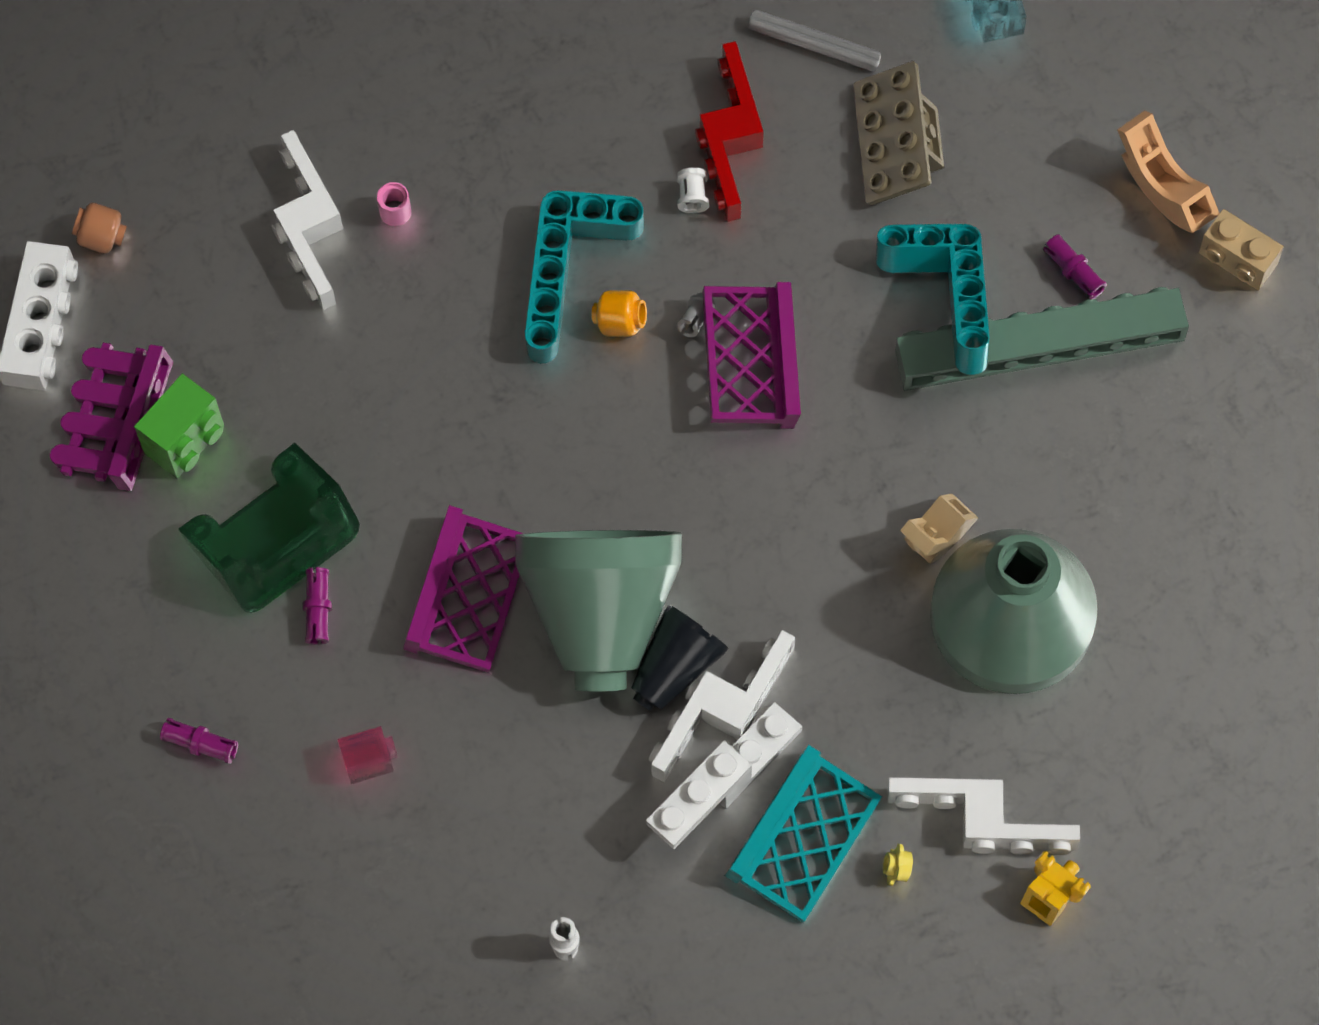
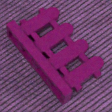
M103 342L101 348H89L82 355V362L93 373L90 380L81 379L73 384L71 393L79 403H82L80 412H68L62 417L61 427L72 437L69 445L59 444L53 447L50 452V459L56 467L61 468L60 472L62 475L72 476L73 470L95 474L94 478L101 482H105L107 476H109L118 489L132 491L144 456V451L134 426L163 395L172 369L173 360L163 346L150 344L148 351L136 347L135 353L115 351L111 343ZM105 373L126 376L124 386L102 382ZM94 406L116 409L114 417L92 415ZM83 439L106 441L103 451L81 447Z

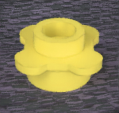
M897 844L896 849H891L884 856L883 874L887 875V884L889 886H893L896 880L907 882L910 878L913 856L911 852L904 851L903 844Z

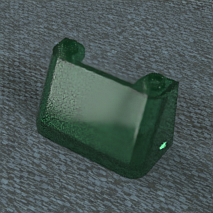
M293 443L281 452L272 463L271 472L276 484L221 525L211 515L202 514L192 518L178 529L185 542L233 600L246 612H257L304 578L306 576V569H316V567L348 545L359 532V520L340 485L296 443Z

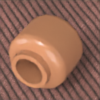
M89 203L85 209L80 207L72 235L76 236V242L80 247L107 254L112 250L113 245L121 246L127 226L120 224L122 217L118 210L97 203Z

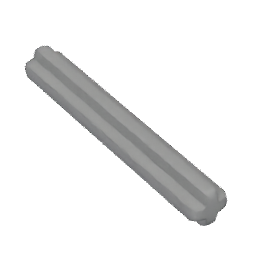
M754 10L749 19L748 27L750 30L870 71H876L881 60V53L879 51L759 10Z

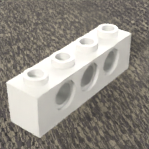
M27 241L0 354V379L3 385L45 391L48 379L54 377L56 359L53 357L55 346H60L62 343L63 326L60 325L62 315L67 314L69 311L71 296L68 293L70 281L74 282L76 280L78 272V262L73 259L68 246ZM47 280L54 281V283L49 287H40V285ZM37 313H47V315L40 320L32 319ZM31 345H40L34 352H25L26 348Z

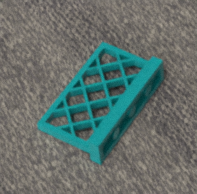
M810 745L805 748L725 874V877L736 884L738 882L742 883L802 923L806 921L883 797L820 756L821 752ZM819 769L833 776L836 787L835 791L817 794L814 777ZM841 782L850 788L843 789ZM809 787L811 796L802 797ZM857 792L870 800L864 812L849 815L844 795ZM838 796L842 816L823 820L819 800ZM812 801L817 821L798 825L794 812L797 804ZM788 818H790L791 827L783 828ZM859 819L852 829L850 820ZM844 822L847 832L846 841L829 846L825 825ZM819 827L823 847L804 851L799 831ZM793 832L797 853L778 856L775 845L776 837ZM770 849L772 858L763 859ZM839 850L833 860L831 851ZM825 853L828 865L826 873L810 877L805 857ZM799 858L804 878L784 882L780 862ZM773 863L778 884L763 886L751 877L758 866ZM820 881L813 891L812 882ZM805 884L809 900L803 910H800L789 902L786 888ZM779 889L781 897L774 893L773 890Z

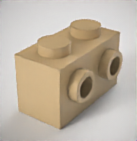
M1223 209L1204 234L1199 254L1259 291L1278 265L1284 246Z

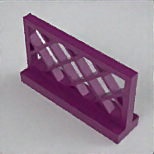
M777 282L775 287L704 286L702 294L711 423L780 424V429H794L801 416L791 282ZM712 297H725L734 307L723 316L712 306ZM751 298H766L767 310L760 317L745 305ZM738 310L753 322L744 333L728 321ZM767 317H768V325L764 322V320H765ZM713 318L718 322L715 326ZM722 326L736 338L727 349L722 347L714 337V334ZM757 327L769 336V343L762 350L747 338ZM740 343L755 355L746 366L730 354ZM769 350H770V357H769L768 355H766V353H767ZM724 359L739 372L729 383L717 373L716 367ZM759 360L771 369L772 376L765 383L749 371ZM743 376L758 388L748 399L732 387ZM771 383L773 391L768 387ZM726 392L741 405L735 412H719V399ZM763 393L774 403V413H762L751 403Z
M449 505L403 650L415 654L418 651L425 652L489 673L520 575L516 567L515 556L504 561L496 544L505 539L515 542V535L524 533L462 514L463 509ZM465 526L480 530L486 542L469 550L462 537ZM490 534L496 535L497 537L492 539ZM460 545L464 553L456 556ZM490 547L499 564L482 572L473 555ZM467 558L476 575L459 583L452 571V567L454 564ZM515 563L513 572L511 573L508 566ZM502 569L509 581L508 588L494 594L485 577ZM448 579H450L453 586L446 589ZM480 581L488 598L471 605L462 588ZM457 592L465 609L448 617L441 604L442 598ZM504 597V601L501 607L498 602V599ZM492 603L499 616L498 620L483 628L475 610ZM439 612L440 616L442 617V620L435 623L437 614ZM469 614L478 631L460 639L452 621ZM446 625L455 641L445 647L428 643L432 631ZM494 630L492 639L490 640L487 633ZM481 636L488 648L485 661L471 657L464 644ZM458 647L461 653L452 650Z

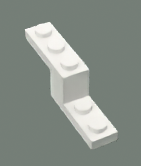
M291 130L281 135L284 149L279 152L288 170L294 168L298 177L295 178V182L302 196L273 210L276 223L272 225V228L279 243L283 244L286 242L291 252L287 253V256L295 272L297 273L302 270L307 279L303 282V285L310 300L314 301L317 299L322 309L325 310L336 305L333 289L309 245L343 230L338 209L295 131Z
M782 630L776 640L770 638L761 654L764 662L758 671L752 669L745 680L743 689L747 691L732 685L706 671L701 681L695 679L686 694V699L689 701L683 712L677 710L668 724L667 730L671 731L664 743L658 741L650 754L649 761L652 762V776L665 783L701 720L738 740L749 728L795 647V636Z
M774 702L732 746L723 741L646 820V825L672 849H675L718 804H721L726 809L802 731V725Z
M889 778L888 803H896L897 807L915 808L919 804H934V807L938 809H952L957 804H963V848H972V851L975 853L986 854L994 852L995 849H1010V852L1014 854H1029L1033 852V849L1048 850L1049 854L1066 855L1071 853V850H1077L1080 825L1004 824L1003 780Z

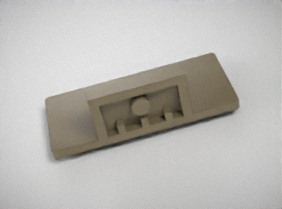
M910 61L856 81L853 87L866 203L872 206L929 186L932 182L930 171L935 172L944 169L938 108L921 93L918 64Z

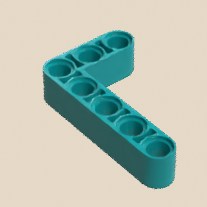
M560 190L551 191L543 197L540 207L525 328L527 354L534 362L540 364L551 362L559 351L572 236L626 241L638 238L644 230L643 205L636 198ZM556 209L565 211L560 216L550 214L551 211ZM591 212L600 214L595 219L585 217L586 214ZM626 215H631L636 218L631 222H625L621 220V218ZM551 241H557L561 243V245L556 248H550L546 246V244ZM547 273H553L557 275V278L545 280L542 276ZM546 305L554 308L549 313L538 311L540 307ZM539 338H546L550 340V342L544 346H539L533 343L535 340Z
M907 224L882 227L877 234L876 263L881 270L891 273L948 272L956 368L960 372L969 375L983 372L988 364L990 336L980 231L969 224Z

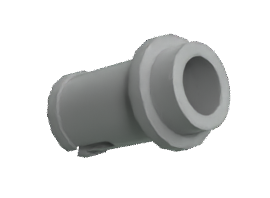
M702 293L690 297L688 309L677 323V328L680 332L689 324V327L683 334L687 337L697 336L699 329L704 323ZM712 298V306L715 308V301Z

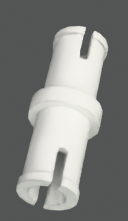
M560 917V923L554 920L551 924L549 942L557 958L567 961L569 960L568 955L571 954L572 958L576 956L580 936L571 919Z

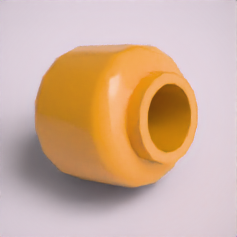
M608 290L601 294L598 303L593 304L591 311L592 321L594 324H598L600 332L607 337H632L638 333L640 328H644L646 324V303L644 300H640L639 295L634 291Z

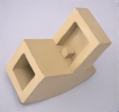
M953 494L940 495L923 517L908 520L900 531L906 536L904 540L909 547L931 564L945 555L966 534L978 517Z

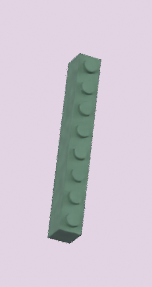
M1158 287L1146 294L1133 296L1131 293H1124L1115 296L1112 300L1098 302L1095 299H1090L1079 303L1077 306L1067 308L1051 306L1042 312L1033 314L1017 312L1004 319L992 320L988 318L990 336L987 368L979 374H964L956 368L952 324L944 325L938 328L937 331L925 333L910 331L903 334L902 337H897L895 354L903 389L907 391L1185 341L1189 324L1179 288L1168 289L1166 287Z

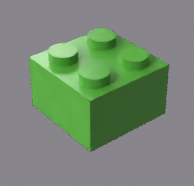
M182 373L134 428L144 454L178 479L184 471L188 472L196 465L200 457L199 454L207 445H213L217 442L223 433L224 423L216 398Z

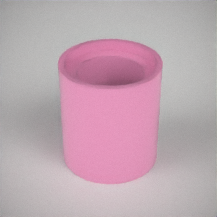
M397 182L384 184L377 193L381 219L390 226H401L410 219L412 213L408 190L404 185ZM392 201L402 202L400 206L395 208L387 206Z

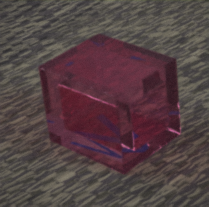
M381 726L338 739L351 784L394 772L391 759L398 758L392 736L384 738Z

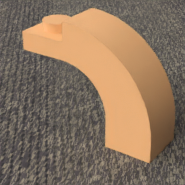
M1144 110L1117 129L1126 150L1122 154V158L1129 172L1143 193L1167 219L1193 234L1220 214L1209 186L1190 177L1175 162L1164 143L1152 113Z

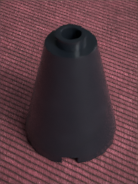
M668 605L662 614L631 686L637 692L633 699L649 711L654 706L661 710L726 653L728 647L713 634L710 637V634L703 629V626L677 608Z

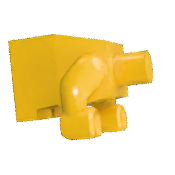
M1043 851L1035 861L1034 873L1037 875V878L1028 886L1020 904L1051 926L1063 912L1068 901L1079 903L1091 888V885L1088 881L1086 884L1083 883L1084 878H1077L1075 876L1080 868L1074 861L1068 860L1062 867L1055 861L1053 855L1048 857L1049 852Z

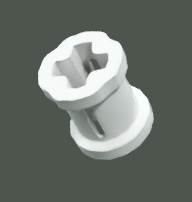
M686 168L678 171L677 182L680 184L681 198L678 200V209L680 211L700 213L709 208V199L705 197V183L708 179V173L704 169Z

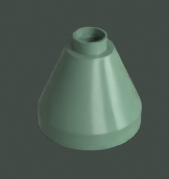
M1022 529L992 531L979 535L963 544L948 558L941 568L933 590L930 609L931 628L943 657L966 680L984 689L999 693L1024 694L1036 692L1064 679L1078 666L1085 656L1096 626V592L1092 580L1080 560L1056 540L1040 533Z
M582 530L515 535L517 570L563 670L574 671L575 690L618 691L627 689V670L638 668L681 567L682 533L658 530Z

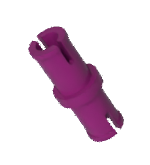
M1058 234L1049 239L1045 244L1046 246L1043 247V251L1062 268V275L1068 280L1072 279L1087 294L1089 299H1095L1105 290L1104 288L1107 287V283L1087 264L1088 259L1082 254L1078 255L1063 240L1061 235Z
M316 567V573H314L313 568L306 569V600L302 603V609L306 612L305 643L319 645L318 640H321V644L329 642L328 612L332 610V602L328 600L329 569Z
M167 718L161 729V741H167L187 748L191 754L196 756L204 754L231 764L238 751V741L210 733L209 729L204 726L195 728L175 721L172 718Z

